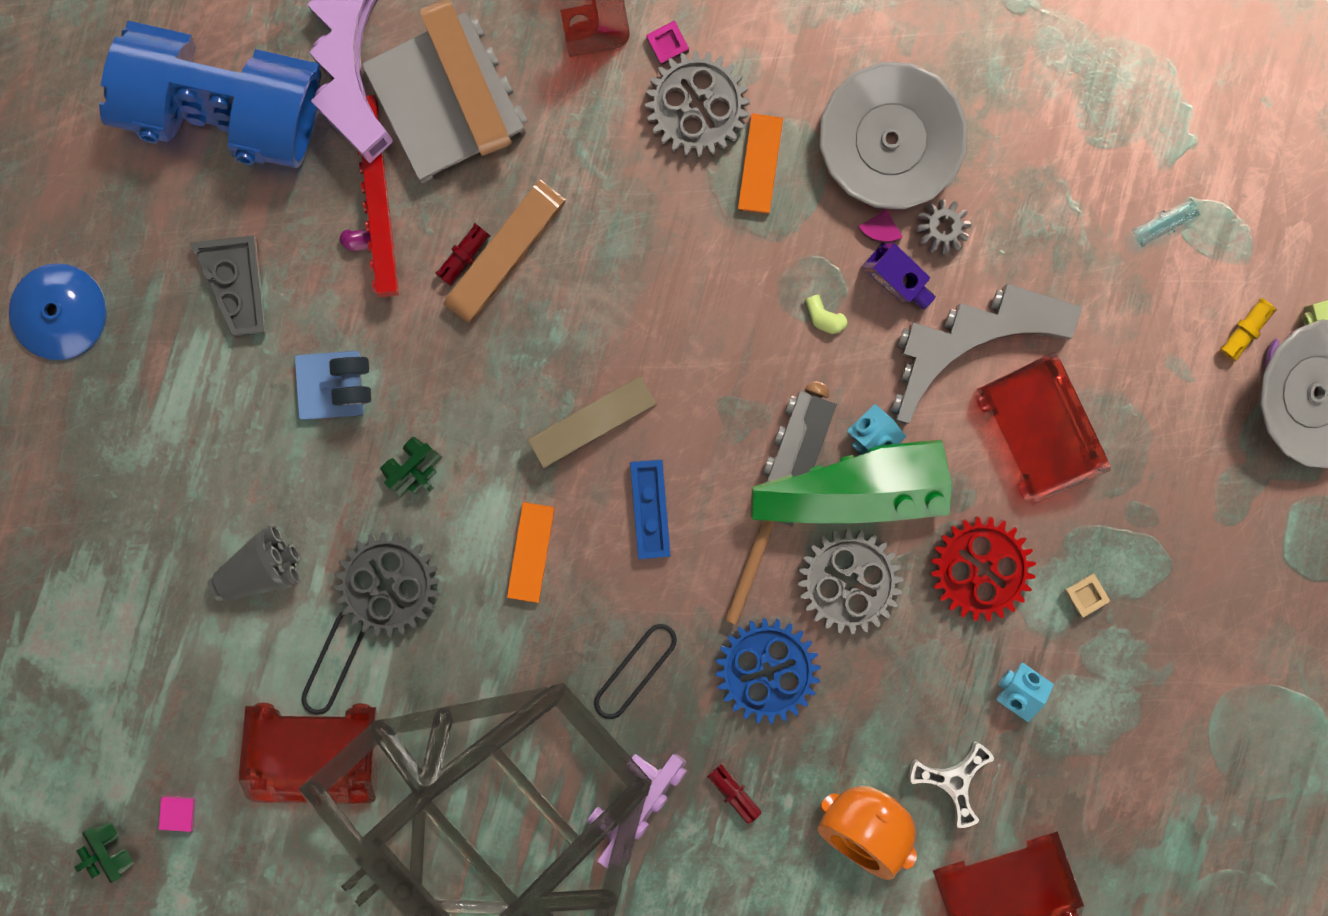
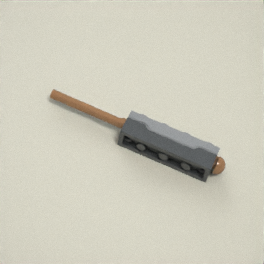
M811 382L806 386L805 392L800 391L797 397H790L785 414L790 415L786 428L779 427L774 444L779 446L775 458L768 457L762 474L768 476L766 482L791 474L795 477L807 473L809 468L815 467L837 406L833 402L822 399V397H829V390L822 382ZM761 520V525L725 618L727 622L737 625L776 521ZM780 522L791 527L794 522Z

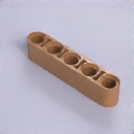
M441 0L420 9V14L481 155L485 156L512 144L451 0Z
M539 180L454 287L443 305L465 322L471 324L558 214L566 199L542 180Z

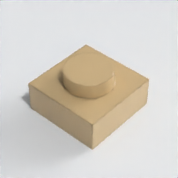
M1094 573L1064 589L1082 618L1110 602L1109 597Z

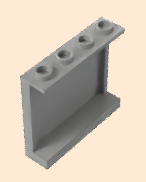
M467 12L457 16L509 137L519 132L521 135L525 134L526 132L522 124L528 122L520 105L513 106L509 95L513 94V90L506 76L499 78L494 68L499 65V62L491 47L484 48L480 38L485 36L477 18L470 20ZM428 31L362 63L422 184L434 179V174L480 152Z

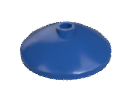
M48 264L29 272L17 284L9 304V320L18 341L31 353L50 360H67L88 351L101 336L107 318L106 301L100 286L88 273L67 264ZM55 304L57 312L55 315L50 316L47 309L50 305Z

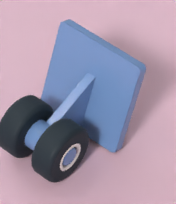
M358 351L295 356L300 419L360 416L364 414V404L370 403L372 400L371 388L362 386V374L369 373V359L367 357H360V352Z

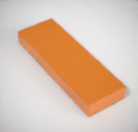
M751 114L738 210L770 214L783 117Z
M527 502L522 503L507 598L539 603L555 507Z

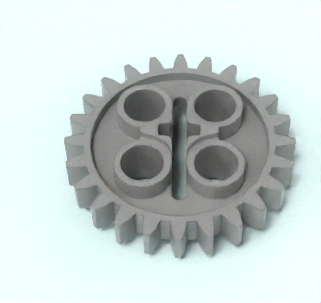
M694 51L692 60H688L685 54L681 53V63L677 64L670 58L668 59L669 70L662 67L658 68L662 78H651V83L656 87V90H647L646 95L654 99V101L645 103V109L652 110L654 113L649 115L647 120L648 122L658 123L653 128V133H664L661 139L662 144L667 143L669 140L673 141V152L681 145L684 146L685 156H688L691 148L696 149L698 157H701L703 148H707L709 153L714 155V145L718 144L725 150L727 148L725 138H729L732 141L737 140L733 129L744 130L745 126L738 119H745L749 116L747 111L741 109V107L750 105V99L741 97V95L748 91V87L737 85L742 80V74L732 77L731 73L734 65L730 64L723 68L722 56L714 63L711 62L710 52H707L704 60L699 59L697 51ZM699 75H706L711 79L712 83L706 89H699L694 85V79ZM682 80L687 81L696 100H704L703 111L713 122L714 128L708 127L697 107L690 108L692 106V98L682 86ZM672 92H679L685 100L680 106H671L666 101L667 96ZM716 102H723L728 106L729 111L722 117L716 116L712 113L711 106ZM689 119H696L701 123L702 128L698 133L690 134L684 130V123Z
M846 529L844 538H841L837 531H834L832 542H829L823 536L821 537L823 545L821 549L814 545L811 546L815 554L813 558L809 556L803 557L809 564V567L798 570L806 575V580L797 582V585L807 587V591L802 593L800 598H810L811 602L805 609L810 611L816 608L817 613L814 616V620L818 621L825 617V628L828 629L833 623H837V632L841 633L846 625L853 635L856 631V625H860L866 633L868 632V622L871 621L877 627L880 626L878 619L880 614L886 618L891 617L886 610L888 605L892 607L898 606L892 600V596L902 595L903 593L899 589L894 588L895 583L904 581L903 578L894 576V572L899 570L901 565H891L890 561L896 554L892 552L885 555L886 542L878 546L874 545L876 535L873 534L866 541L864 540L863 530H859L856 538L852 537L850 529ZM842 550L848 551L852 556V563L846 569H840L835 564V556ZM874 565L879 568L881 576L878 582L869 584L864 579V571L867 567ZM828 566L846 576H851L852 573H855V580L876 591V596L872 597L855 587H850L847 591L844 589L846 583L826 573L824 568ZM832 579L837 585V591L834 596L826 598L820 593V585L824 580ZM856 594H860L865 598V608L861 612H852L848 604L849 599Z

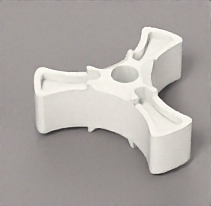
M973 742L972 748L965 759L950 768L935 769L914 759L909 769L908 778L912 784L931 783L943 788L949 794L954 804V824L958 828H966L979 822V818L974 814L969 804L968 788L970 781L976 771L983 765L992 762L994 757L983 745Z

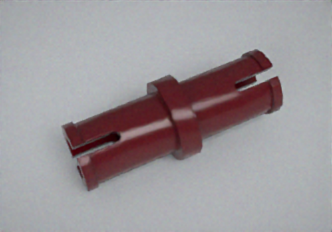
M474 223L458 246L454 244L451 248L453 252L435 274L452 286L467 264L472 265L475 261L473 257L491 235Z

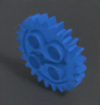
M762 618L761 627L758 628L751 620L749 621L750 630L747 632L738 626L737 629L740 637L735 638L728 635L727 637L732 644L731 647H720L726 654V658L716 659L718 664L724 666V670L715 672V676L725 678V681L718 685V689L729 690L723 698L724 701L734 699L736 702L732 710L735 712L741 707L745 708L743 714L745 719L752 712L755 713L757 723H760L763 715H767L770 724H773L776 714H779L781 719L786 721V711L788 710L797 716L798 710L796 705L798 703L806 707L808 706L804 698L805 694L813 696L816 694L809 687L810 683H820V679L812 676V672L820 670L821 666L811 664V660L816 658L818 653L807 652L812 641L808 640L801 643L800 639L804 632L800 630L794 635L791 634V623H788L784 629H781L779 619H776L773 626L770 627L766 618ZM775 641L784 642L787 646V652L781 659L772 658L769 654V647ZM744 652H752L756 656V664L751 669H743L738 664V658ZM791 659L795 660L794 665L773 671V678L767 679L765 675H760L746 682L740 681V678L744 675L763 670V663L768 662L770 666H776ZM786 672H792L797 676L796 686L788 690L783 689L779 683L780 677ZM758 682L763 683L767 688L765 697L761 700L752 699L748 692L750 686Z

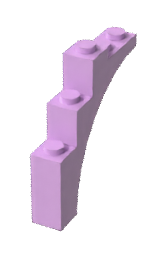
M311 0L307 4L308 7L330 33L320 37L314 43L313 49L309 53L332 79L330 83L322 85L316 91L315 97L311 102L332 126L371 163L393 142L390 135L376 119L368 103L361 74L360 54L364 29L376 0Z

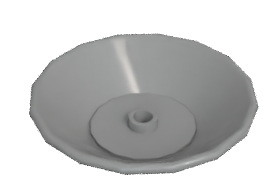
M880 62L855 71L833 91L821 116L820 149L829 174L849 196L875 208L907 209L932 200L955 179L966 155L968 124L958 97L938 75L912 63ZM894 134L897 137V143L893 145L887 143L886 136Z
M1324 319L1296 329L1275 349L1262 380L1260 406L1268 434L1283 454L1307 467L1328 468V320ZM1317 387L1318 393L1317 396L1314 397V389Z

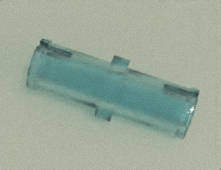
M1189 198L1187 201L1166 212L1164 210L1158 212L1157 217L1137 228H1133V234L1138 236L1136 240L1140 246L1143 247L1145 244L1166 233L1171 235L1175 232V228L1195 217H1199V210L1194 209L1196 204Z

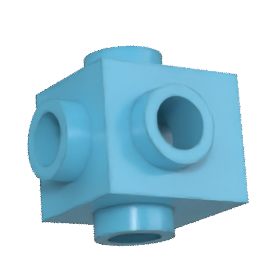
M876 404L847 430L855 440L851 444L852 447L860 455L868 453L870 448L879 445L900 444L907 437L896 422Z
M1022 662L1013 672L1009 669L998 683V686L1002 689L996 700L1029 722L1045 706L1054 684Z

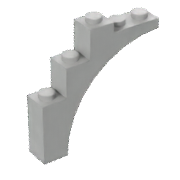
M1006 284L1003 286L1002 291L996 290L991 308L996 309L995 314L960 303L956 306V310H949L945 322V328H949L948 333L917 323H912L909 329L903 328L898 347L903 348L901 356L913 359L912 364L906 363L902 373L901 381L906 384L902 395L896 394L891 412L896 413L894 421L906 425L909 424L920 398L933 379L951 361L969 349L994 339L1015 335H1043L1063 340L1072 339L1082 307Z

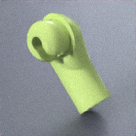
M819 294L804 299L812 323L816 328L830 334H836L847 327V318L844 314L826 311Z

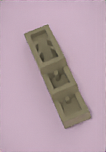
M640 376L528 439V442L543 468H546L655 406L657 403Z

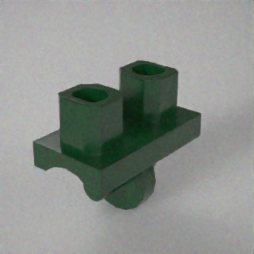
M411 437L402 448L410 456L402 466L397 460L391 458L380 467V470L387 479L384 483L399 497H402L408 490L415 494L422 486L431 492L434 486L429 480L437 473L433 466L443 458L427 442L424 444L416 437Z
M111 822L98 826L95 829L92 826L82 832L94 856H90L85 846L76 850L82 861L74 867L76 872L86 868L91 879L100 875L95 865V862L98 861L108 881L112 883L121 878L120 874L134 864L126 849L111 857L104 846L119 838Z

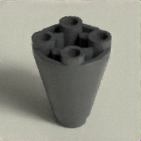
M270 525L251 538L213 574V577L208 580L210 592L217 601L222 602L224 600L232 601L290 589L301 583L297 562L300 561V554L293 544L288 545L275 525Z

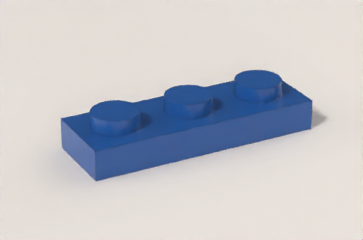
M663 461L630 462L638 559L671 557Z

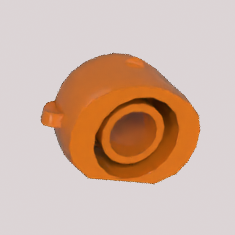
M856 786L845 790L841 794H830L820 803V810L824 814L817 828L820 836L829 845L869 873L882 879L890 880L897 875L901 868L907 870L915 864L917 852L913 846L916 839L913 818L896 799L887 793L870 786Z

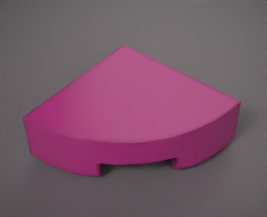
M887 209L858 226L859 230L866 237L875 241L891 243L903 238Z

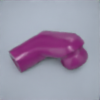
M366 228L365 230L357 231L347 229L341 233L339 240L347 250L360 251L368 249V241L371 240L370 233H367Z

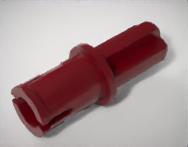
M722 763L706 777L711 780L725 797L723 801L725 803L729 802L744 822L750 824L761 815V811L743 790L745 786L743 784L740 786Z

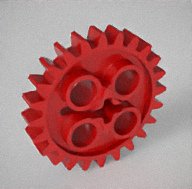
M976 516L974 517L973 526H970L969 522L963 519L961 520L962 530H959L954 525L950 526L953 536L950 538L946 535H941L940 538L945 543L944 547L934 546L933 548L940 554V557L930 559L931 563L938 565V570H934L929 574L930 576L939 577L940 581L932 587L933 589L943 588L944 592L940 595L939 600L943 601L950 598L949 610L952 611L957 606H960V617H964L968 611H971L973 621L978 620L980 613H983L986 621H991L992 612H995L1002 619L1004 618L1003 608L1006 607L1009 611L1015 612L1016 610L1012 602L1014 600L1021 603L1025 602L1020 594L1022 590L1032 591L1025 582L1026 579L1036 578L1035 575L1027 572V568L1036 565V562L1026 560V556L1031 554L1033 550L1022 549L1021 546L1027 540L1026 537L1015 539L1014 536L1017 528L1013 527L1005 531L1006 521L1001 520L995 527L993 517H988L985 525H982L980 517ZM981 536L986 539L988 549L984 554L977 555L972 549V543L977 537ZM960 550H965L979 563L987 561L989 563L986 567L987 570L1005 583V587L1001 588L987 575L980 574L977 576L979 569L961 556ZM1008 557L1013 563V570L1010 574L1003 576L998 571V562L1002 558ZM958 562H963L968 569L966 577L962 580H956L952 576V567ZM987 582L992 586L993 594L988 600L982 601L977 595V589L979 585Z

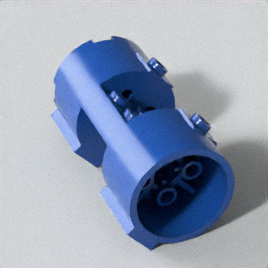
M127 21L126 28L122 29L121 36L123 37L115 36L106 58L101 80L106 103L101 102L99 109L104 125L136 132L140 139L150 143H157L158 140L169 142V140L173 139L180 129L183 119L196 126H205V123L215 125L218 129L228 133L229 150L232 157H235V160L238 162L252 165L254 162L264 164L266 161L292 168L300 167L311 141L317 115V109L311 100L320 88L322 75L319 63L255 49L253 57L248 59L242 72L239 73L194 63L196 46L191 34Z

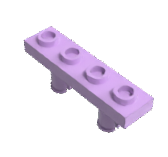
M634 754L624 769L645 784L647 791L625 822L619 823L599 807L590 815L587 823L609 839L608 843H610L597 862L607 869L613 868L615 864L618 867L621 866L630 853L627 846L632 839L636 838L639 840L647 830L649 824L646 820L651 812L658 813L666 803L668 797L664 794L672 784L676 787L685 776L687 771L683 767L687 763L686 760L677 754H672L663 769L657 770L638 755Z

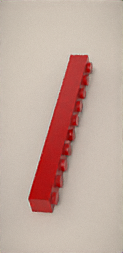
M368 95V103L376 119L380 122L378 100L375 95ZM382 152L371 163L363 156L362 162H359L360 174H364V182H361L362 193L366 194V201H363L365 214L368 213L369 221H365L366 231L370 233L371 240L368 241V250L373 255V260H370L371 272L375 273V280H372L373 292H377L379 298L400 295L384 152Z

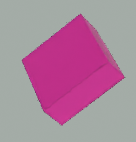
M675 20L646 35L660 65L667 63L670 58L675 59L681 56V53L689 52V47Z
M162 796L159 830L192 832L194 830L196 798Z

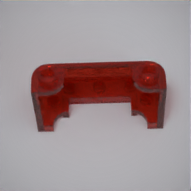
M1055 352L977 388L979 394L975 398L982 413L989 412L992 417L994 416L1021 473V482L1017 484V487L1024 501L1030 500L1031 504L1034 505L1111 470L1098 437L1061 360Z
M257 703L255 706H245L238 778L245 797L250 801L258 803L367 804L374 802L377 789L378 713L376 707L358 703L345 711V717L281 716V713L270 703Z

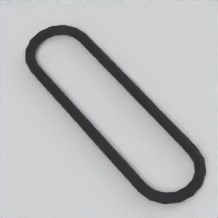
M342 612L333 624L302 693V704L312 714H323L333 705L365 634L361 628L328 704L323 709H312L306 700L307 693L343 616H345Z
M666 624L652 626L599 690L595 697L594 706L600 716L606 719L619 717L671 654L677 642L676 634L671 627ZM657 629L667 630L672 637V643L668 650L616 713L606 714L599 706V700L603 693L652 632Z

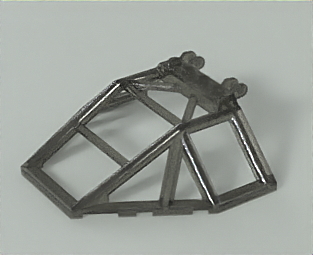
M562 683L375 720L298 790L360 868L341 885L342 889L345 892L351 890L364 875L373 882L354 901L359 907L380 890L402 916H450L448 913L500 914L499 916H554L550 912L595 910L594 916H614L623 886L622 882L626 867L630 861L635 843V835L652 780L571 690ZM555 706L628 786L580 835L571 828L500 749ZM514 712L442 768L452 724ZM431 728L422 767L420 768L397 734ZM379 745L412 792L362 837L327 790ZM489 756L570 845L519 897L432 801ZM426 814L504 901L434 899L423 887ZM413 818L409 871L385 843ZM619 826L601 889L552 892Z

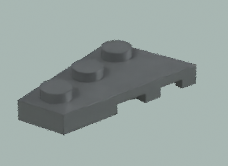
M252 235L190 243L202 267L204 276L216 297L217 304L233 336L267 333L256 237Z

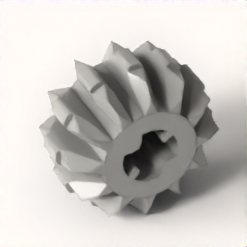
M940 199L938 209L934 204L929 203L926 206L929 214L921 212L918 215V219L926 224L918 225L916 232L927 233V235L920 239V243L925 244L931 240L933 243L930 246V252L934 253L938 245H941L942 254L947 255L949 253V244L955 251L961 249L958 239L962 241L969 239L970 236L962 230L971 228L972 223L969 221L961 222V219L968 212L964 209L957 214L955 210L958 207V202L953 201L949 209H946L945 199ZM940 219H942V223L945 221L950 223L948 235H945V231L940 233L937 230Z

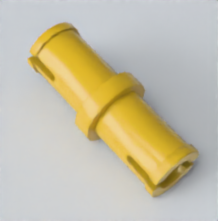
M1260 298L1246 318L1238 321L1236 324L1238 328L1220 350L1234 361H1237L1253 339L1257 340L1260 337L1261 333L1259 331L1277 309L1267 300Z

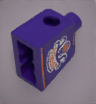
M881 243L860 267L900 302H910L913 300L924 310L936 298V295L925 286L930 276L895 243ZM906 275V277H907V283H906V285L904 286V285H903V277Z

